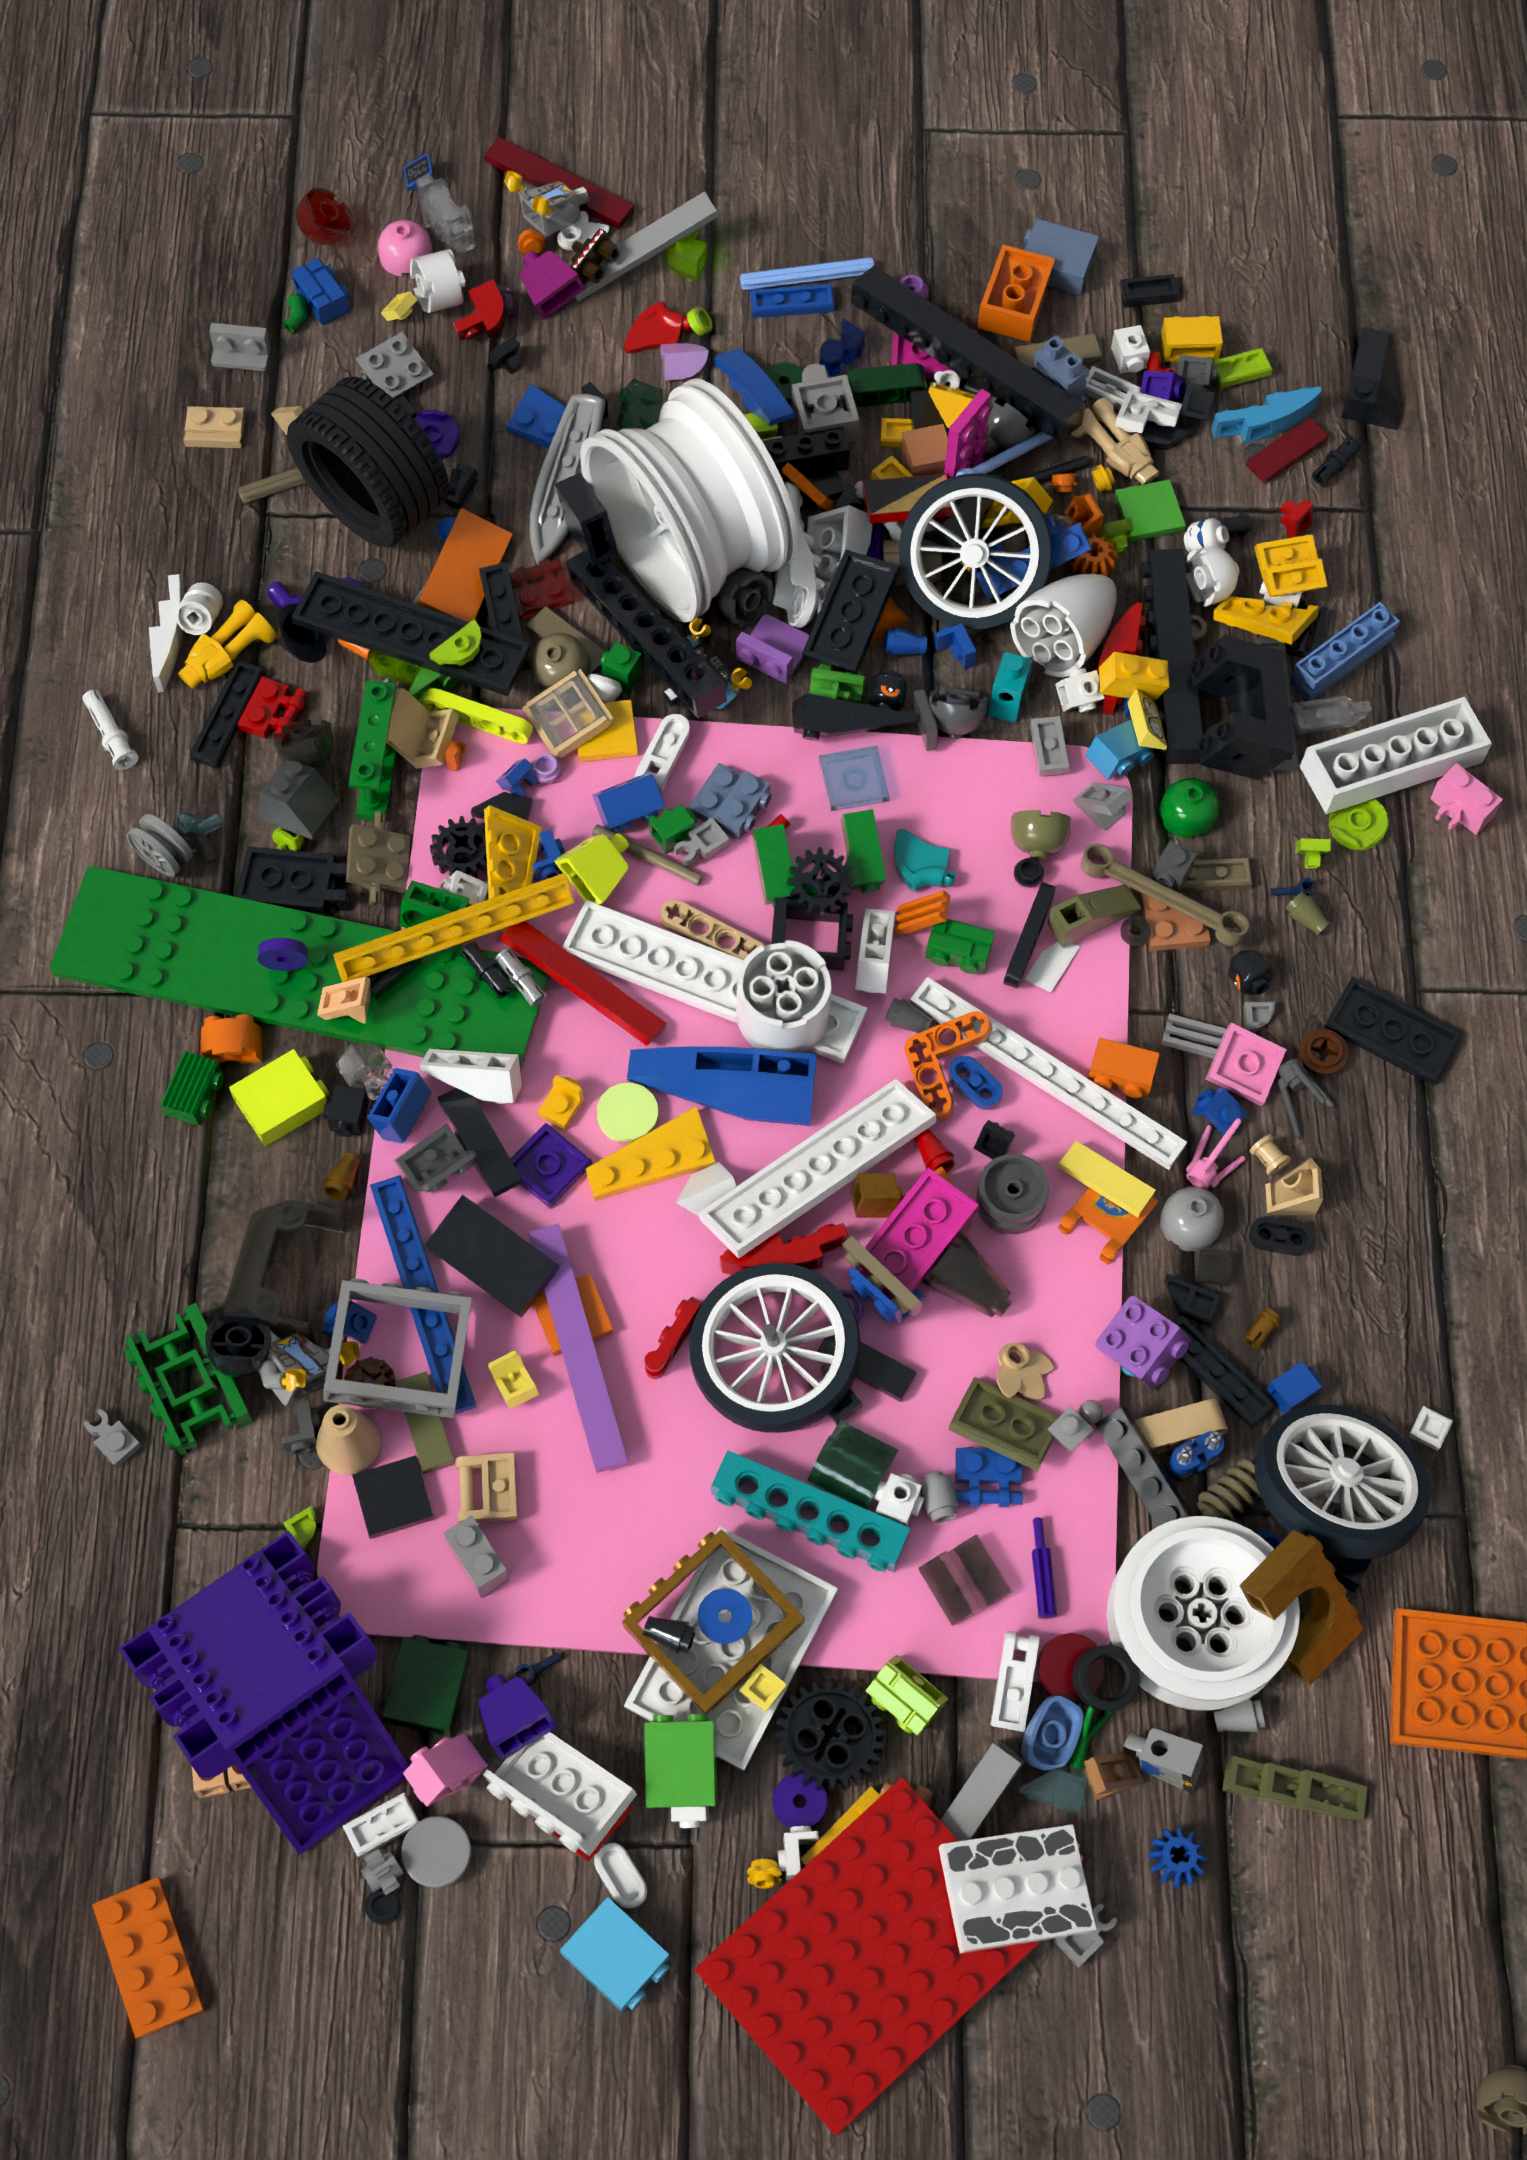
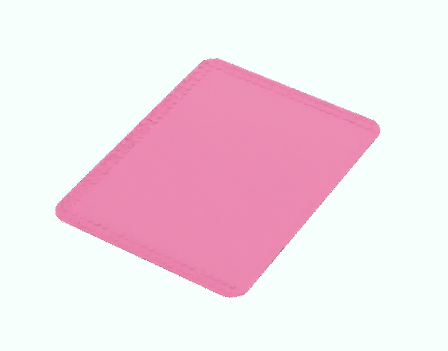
M495 708L521 717L533 726L522 709ZM544 711L550 722L563 714V712ZM633 717L638 756L579 762L578 749L576 748L563 758L557 759L560 763L561 771L556 780L549 783L537 781L532 786H529L526 781L522 780L520 785L526 792L523 796L533 799V805L527 821L541 826V832L551 829L554 839L560 838L565 853L594 836L592 835L594 827L597 824L603 827L604 825L592 794L634 778L636 770L663 719ZM568 719L554 727L562 741L575 734V729ZM688 720L690 735L668 778L664 790L660 792L665 807L658 810L659 815L655 817L656 819L667 809H674L681 804L684 808L689 807L718 763L740 774L746 770L770 783L771 801L766 809L759 810L754 827L750 832L745 831L740 840L725 833L730 839V845L706 860L701 854L696 856L695 862L687 868L703 875L702 881L698 886L624 851L621 856L628 864V870L608 898L602 904H599L672 932L663 926L660 909L666 901L676 899L760 941L764 946L771 945L774 908L772 904L765 905L752 838L753 830L767 827L779 814H782L791 824L785 829L789 855L795 867H798L795 863L797 856L806 859V850L809 849L815 855L818 847H822L823 854L826 855L830 849H833V857L836 859L843 855L845 858L842 865L844 866L846 847L841 817L846 813L870 809L874 811L886 881L883 885H879L880 890L862 893L861 889L852 890L850 896H844L846 903H848L847 914H853L852 933L846 932V941L852 942L850 960H844L843 971L828 970L831 979V994L867 1007V1014L844 1065L816 1054L810 1126L749 1121L645 1087L654 1095L658 1103V1120L655 1129L697 1106L715 1163L719 1162L733 1176L736 1186L755 1175L894 1079H897L922 1101L904 1049L908 1038L917 1033L890 1026L891 1023L885 1020V1017L894 998L901 1001L904 998L910 1003L911 997L927 977L1086 1078L1089 1077L1099 1037L1123 1044L1128 1043L1130 916L1073 943L1080 948L1051 993L1024 980L1041 952L1058 942L1047 925L1052 907L1076 895L1124 885L1109 876L1092 878L1086 875L1081 869V860L1086 847L1095 843L1103 844L1113 852V860L1131 868L1133 799L1125 805V815L1106 831L1101 829L1073 801L1093 782L1128 788L1132 794L1131 785L1126 775L1121 776L1119 774L1107 780L1085 756L1089 747L1065 745L1069 772L1039 776L1033 742L971 738L953 739L938 736L937 750L927 751L922 735L860 732L820 738V741L803 739V734L794 733L793 727ZM457 722L451 742L456 740L465 743L467 746L460 769L458 771L447 769L446 758L443 765L422 768L406 891L412 880L439 888L443 879L450 877L449 871L441 874L439 865L434 866L433 855L430 852V845L433 844L432 834L440 835L439 825L445 828L449 827V819H452L455 824L459 823L460 816L464 817L465 823H469L472 818H476L471 815L472 807L502 792L511 793L507 789L503 790L496 780L516 761L526 758L532 764L533 760L541 754L552 755L535 728L528 742L519 744ZM651 766L649 771L658 774L660 769ZM1026 810H1041L1042 815L1049 816L1051 811L1066 814L1071 817L1070 835L1067 844L1058 853L1048 855L1047 860H1037L1044 869L1041 883L1045 882L1057 888L1028 966L1017 989L1005 985L1003 982L1041 883L1035 887H1023L1014 878L1016 864L1025 858H1029L1030 854L1020 851L1015 846L1011 836V819L1013 813ZM641 817L630 821L632 826L615 832L683 865V858L689 855L688 852H681L679 855H675L674 850L666 854L649 833L648 820L642 821ZM696 817L697 823H695V828L704 823V821ZM476 818L477 826L485 823V820ZM899 829L909 831L927 844L950 848L946 871H954L956 874L952 887L945 885L943 887L924 886L913 892L905 885L898 873L894 858L895 838ZM540 841L538 846L536 863L546 860L541 849ZM482 842L479 844V846H480V848L478 849V852H479V853H481V851H482V849H483V844H482ZM445 844L444 849H443L444 855L447 853V852H446V849L448 848V845H447V844ZM1102 859L1090 860L1091 862L1098 865L1106 864ZM814 863L808 865L802 871V874L810 873L813 870ZM827 864V866H828L833 872H837L834 867H832L831 865ZM479 869L477 871V879L488 883L487 872ZM820 870L816 879H822V876H820ZM533 873L532 884L537 883L536 880H535V878H534V873ZM571 883L574 904L526 920L528 924L560 947L563 946L585 902ZM945 890L951 895L947 919L995 931L992 949L984 974L980 972L967 974L961 971L960 967L950 964L938 966L933 964L930 959L925 958L927 943L933 926L902 936L893 931L886 994L855 990L865 908L895 911L894 926L899 925L895 921L896 916L901 914L897 911L899 905ZM488 891L485 900L489 899ZM828 894L827 899L831 898L832 894ZM675 911L673 914L669 913V919H673L675 916L679 917V911ZM786 919L784 943H786V940L796 941L809 946L815 951L837 953L839 923ZM702 922L692 926V931L699 935L706 933L709 929L708 925ZM500 930L459 944L466 946L470 942H476L480 949L500 953L509 947L500 941L504 933ZM724 936L719 939L718 944L723 948H730L735 944V940L730 936ZM513 950L517 957L524 958L523 956H521ZM590 967L665 1021L667 1024L664 1030L646 1046L550 977L545 991L547 997L542 1001L522 1066V1088L514 1103L498 1104L491 1101H482L476 1097L474 1099L492 1126L510 1159L547 1123L591 1159L592 1164L628 1145L627 1142L613 1141L602 1133L597 1122V1104L600 1097L610 1087L620 1083H633L627 1081L630 1050L690 1046L754 1047L744 1038L738 1024ZM932 1020L929 1029L940 1024ZM950 1030L944 1032L940 1038L941 1044L945 1046L953 1044L956 1040V1034ZM918 1043L914 1052L920 1057L922 1063L928 1062L923 1054V1049L926 1047ZM974 1045L940 1058L939 1062L950 1089L955 1108L949 1118L941 1121L937 1120L928 1129L954 1154L953 1160L955 1165L947 1173L948 1177L958 1190L976 1202L981 1174L985 1166L993 1159L973 1148L984 1124L988 1120L993 1123L997 1122L999 1126L1008 1131H1013L1016 1135L1007 1154L1027 1156L1035 1160L1046 1173L1049 1181V1195L1041 1219L1028 1231L1019 1234H1003L991 1229L981 1219L977 1210L973 1215L971 1227L959 1233L918 1285L917 1289L925 1295V1299L921 1302L923 1309L915 1317L910 1314L900 1326L893 1320L890 1323L883 1320L876 1313V1308L870 1299L866 1302L863 1301L864 1315L858 1323L861 1342L917 1372L901 1402L855 1378L850 1389L862 1402L863 1407L838 1426L826 1415L821 1420L798 1430L766 1433L747 1429L733 1423L720 1414L705 1398L692 1372L689 1347L691 1331L661 1378L651 1379L645 1371L646 1354L658 1349L661 1344L658 1342L660 1334L667 1325L670 1327L673 1325L677 1318L675 1311L683 1299L688 1301L692 1296L704 1302L716 1286L731 1276L730 1274L722 1273L720 1269V1256L729 1248L700 1221L698 1215L676 1203L690 1175L696 1172L597 1201L594 1200L585 1172L551 1208H548L521 1184L494 1197L474 1165L459 1175L457 1173L454 1175L450 1174L445 1178L448 1183L433 1193L431 1191L428 1193L425 1191H414L394 1159L446 1124L449 1125L459 1140L437 1097L456 1087L421 1071L419 1065L423 1057L385 1049L379 1094L382 1093L381 1089L385 1088L384 1084L387 1083V1079L390 1078L394 1068L419 1073L432 1093L404 1144L383 1140L378 1132L374 1130L355 1278L366 1280L369 1284L375 1285L394 1283L403 1288L370 1187L371 1184L399 1175L401 1176L423 1246L462 1194L530 1244L529 1231L559 1223L575 1279L589 1273L591 1274L613 1328V1334L597 1339L593 1343L628 1464L596 1473L563 1354L553 1356L533 1304L522 1318L424 1246L439 1293L459 1292L464 1294L465 1297L472 1298L463 1366L477 1407L455 1414L454 1418L441 1417L455 1464L423 1474L405 1412L338 1404L346 1405L366 1414L374 1420L380 1430L382 1438L380 1455L376 1461L367 1467V1470L416 1455L434 1520L370 1539L352 1475L336 1474L330 1470L317 1564V1579L323 1576L340 1600L341 1609L339 1617L342 1618L350 1612L364 1632L372 1636L412 1639V1635H422L432 1640L648 1655L623 1628L622 1621L625 1619L623 1613L634 1602L638 1601L641 1604L651 1595L648 1592L650 1587L662 1577L666 1581L675 1572L673 1569L674 1565L685 1555L691 1558L700 1549L697 1546L698 1543L708 1533L713 1532L716 1534L720 1526L838 1588L799 1666L880 1672L890 1659L898 1655L922 1675L998 1680L1003 1640L1007 1630L1016 1632V1636L1026 1638L1029 1635L1039 1636L1033 1682L1041 1683L1038 1675V1656L1045 1643L1056 1635L1076 1633L1085 1635L1094 1641L1097 1646L1110 1644L1107 1627V1602L1113 1580L1116 1576L1118 1461L1095 1424H1090L1094 1428V1435L1090 1439L1086 1438L1072 1453L1054 1437L1038 1472L1022 1465L1021 1485H1009V1491H1022V1505L1009 1504V1508L998 1507V1504H979V1507H969V1503H958V1516L955 1519L943 1523H933L932 1518L927 1516L923 1503L918 1517L911 1515L907 1525L910 1528L909 1537L894 1572L886 1570V1572L876 1571L867 1565L868 1561L859 1557H855V1559L846 1558L836 1551L837 1548L826 1543L824 1546L816 1545L806 1539L807 1535L796 1530L793 1533L786 1532L775 1525V1521L766 1517L763 1520L753 1518L745 1512V1508L734 1504L733 1507L723 1505L715 1500V1495L711 1493V1485L727 1450L874 1513H876L879 1501L874 1499L881 1481L887 1483L891 1473L897 1476L899 1473L907 1474L915 1478L917 1484H920L924 1481L923 1477L933 1472H942L943 1475L951 1477L955 1494L956 1490H968V1484L955 1483L956 1448H988L948 1430L974 1377L999 1388L996 1378L1001 1368L998 1362V1353L1004 1345L1009 1343H1020L1028 1351L1043 1353L1054 1366L1051 1372L1042 1375L1045 1387V1394L1042 1400L1028 1399L1019 1392L1015 1396L1058 1416H1061L1070 1406L1079 1414V1407L1086 1400H1095L1101 1404L1103 1408L1101 1419L1119 1409L1120 1365L1101 1352L1095 1343L1122 1307L1123 1247L1110 1264H1106L1099 1259L1103 1247L1110 1241L1109 1238L1082 1219L1078 1221L1068 1235L1058 1229L1062 1217L1089 1188L1059 1169L1058 1165L1074 1141L1077 1140L1125 1170L1124 1141ZM959 1056L974 1058L999 1081L1003 1092L1001 1101L995 1108L983 1110L976 1107L950 1082L948 1075L949 1067L955 1058ZM935 1070L925 1071L921 1078L922 1083L925 1085L933 1084L937 1080V1072ZM960 1072L959 1076L967 1078L969 1074L967 1072ZM555 1075L562 1078L570 1077L576 1080L583 1089L584 1101L566 1130L538 1117L537 1111L553 1088ZM1114 1089L1106 1090L1126 1103L1124 1092ZM937 1091L931 1092L936 1101V1106L932 1108H936L938 1112H941L943 1105L947 1102H943L940 1099ZM987 1092L980 1094L985 1099L991 1098V1095ZM913 1138L864 1173H894L897 1185L902 1189L903 1197L914 1186L926 1168L917 1143ZM855 1178L774 1235L780 1234L785 1245L795 1236L805 1235L806 1237L817 1233V1230L824 1225L834 1224L836 1226L844 1223L848 1232V1238L852 1235L865 1248L887 1218L856 1217L850 1194L856 1180ZM844 1247L823 1254V1267L812 1271L825 1277L838 1290L852 1291L853 1287L849 1283L851 1279L848 1273L850 1264L844 1258L847 1254ZM784 1292L762 1294L770 1324L774 1325L776 1329L786 1296ZM793 1294L783 1332L813 1302ZM755 1296L737 1308L763 1331L767 1324L759 1296ZM352 1300L377 1315L367 1342L364 1344L359 1343L360 1357L357 1359L363 1360L370 1356L379 1360L383 1359L393 1369L396 1381L427 1372L432 1391L437 1392L410 1307ZM819 1309L792 1337L832 1325L826 1319L825 1313ZM446 1312L454 1339H456L459 1314ZM732 1312L720 1329V1331L760 1339ZM347 1336V1341H355ZM824 1338L795 1347L817 1352ZM717 1339L715 1360L756 1347ZM517 1350L525 1369L537 1387L539 1395L510 1409L494 1382L488 1364ZM792 1356V1359L817 1382H821L825 1377L821 1367L825 1365L830 1368L831 1366L829 1363ZM1009 1357L1013 1362L1017 1363L1013 1357ZM757 1358L719 1368L718 1371L723 1380L730 1386ZM354 1359L352 1364L343 1366L342 1380L345 1378L347 1368L354 1365L357 1359ZM788 1363L783 1366L792 1400L812 1390L808 1381ZM764 1364L737 1393L757 1402L767 1365ZM773 1368L763 1403L788 1402L780 1369ZM366 1372L363 1373L364 1383L374 1384V1381L378 1378L377 1376L371 1378ZM514 1452L518 1520L477 1523L506 1568L509 1581L481 1598L447 1545L443 1534L458 1524V1512L461 1511L459 1471L456 1470L455 1459L461 1456ZM476 1468L472 1470L474 1510L483 1509L482 1468ZM745 1482L739 1489L745 1494H751L757 1490V1486L751 1482ZM979 1484V1488L983 1491H998V1484ZM775 1495L769 1500L775 1507H782L788 1502L782 1495ZM805 1508L800 1512V1515L806 1520H813L818 1516V1513L812 1508ZM1036 1517L1043 1519L1045 1546L1050 1548L1058 1614L1057 1617L1051 1619L1038 1618L1032 1560L1033 1549H1036L1033 1519ZM835 1521L830 1525L831 1529L836 1533H844L849 1529L847 1524L842 1521ZM866 1534L861 1538V1541L866 1546L872 1547L879 1543L878 1538L872 1534ZM695 1571L638 1623L643 1630L649 1616L661 1619L671 1618ZM1014 1649L1012 1659L1025 1661L1026 1651Z

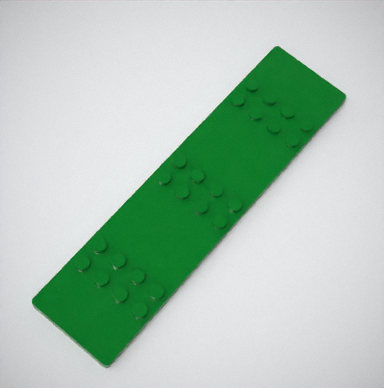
M94 866L87 868L50 964L51 972L58 978L231 1016L248 1014L254 1017V1021L423 1058L428 1049L516 1054L519 1056L520 1073L542 1004L541 1002L537 1006L531 1007L517 987L511 989V992L506 997L498 999L491 988L475 976L476 971L460 955L465 946L458 944L422 957V962L377 999L371 995L365 1024L348 1015L325 1020L317 1015L322 989L326 986L342 983L333 954L397 931ZM272 938L298 940L308 948L307 964L302 968L290 971L266 968L257 960L258 945ZM482 950L490 960H495V957L498 954L496 952ZM517 957L525 967L531 969L533 978L545 992L550 976L527 959ZM498 964V969H499V971H500V972L506 977V979L509 981L510 978L507 976V974H506V972L503 970V968H501L500 965ZM399 966L394 967V969H392L389 973L384 974L372 985L375 987L378 983L385 979Z

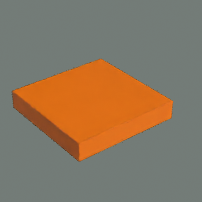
M591 1274L576 1278L575 1281L593 1341L613 1334L612 1325ZM542 1291L533 1302V1307L551 1352L555 1356L561 1354L562 1351L545 1291Z

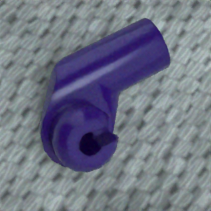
M278 581L271 583L267 588L269 599L280 610L289 604H299L303 596H291L284 588V585Z

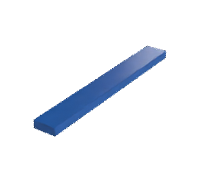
M401 1176L371 1184L373 1197L403 1288L414 1290L418 1287L431 1289L434 1293H439ZM410 1307L437 1392L447 1394L455 1339L446 1312ZM463 1363L455 1414L477 1407Z

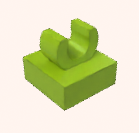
M1300 838L1295 842V854L1305 855V869H1317V867H1320V855H1326L1330 852L1331 839Z

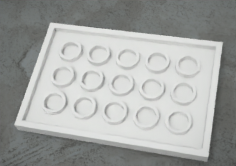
M719 1526L717 1532L722 1529L805 1617V1623L762 1663L763 1666L787 1684V1687L767 1713L739 1692L751 1676L750 1674L708 1714V1721L716 1720L717 1758L745 1771L838 1588ZM720 1547L696 1569L670 1620L688 1621L690 1626L696 1628L695 1638L689 1653L680 1652L678 1655L658 1642L657 1645L704 1695L773 1630L786 1615L735 1560ZM729 1588L740 1592L748 1600L752 1609V1623L749 1631L742 1639L732 1644H718L711 1641L703 1634L699 1627V1606L709 1593L717 1589ZM722 1610L718 1618L721 1622L727 1623L731 1620L732 1615L728 1610ZM649 1657L624 1704V1708L650 1722H653V1715H674V1721H687V1714H703L651 1657Z

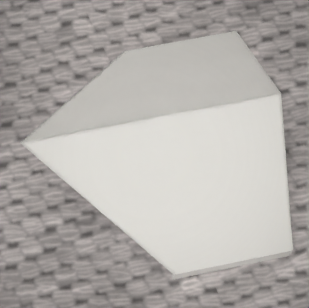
M718 1162L690 1175L676 1203L699 1216L701 1210L737 1186L733 1176Z

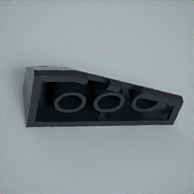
M1363 327L1341 418L1396 430L1402 403L1390 333Z
M808 693L793 701L791 707L794 733L803 734V739L820 741V738L910 726L918 722L920 715Z

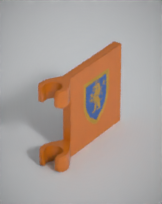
M1088 1188L1074 1206L1062 1217L1058 1229L1068 1235L1080 1219L1084 1220L1110 1239L1103 1247L1099 1256L1101 1261L1110 1264L1159 1201L1152 1197L1137 1218L1093 1189Z

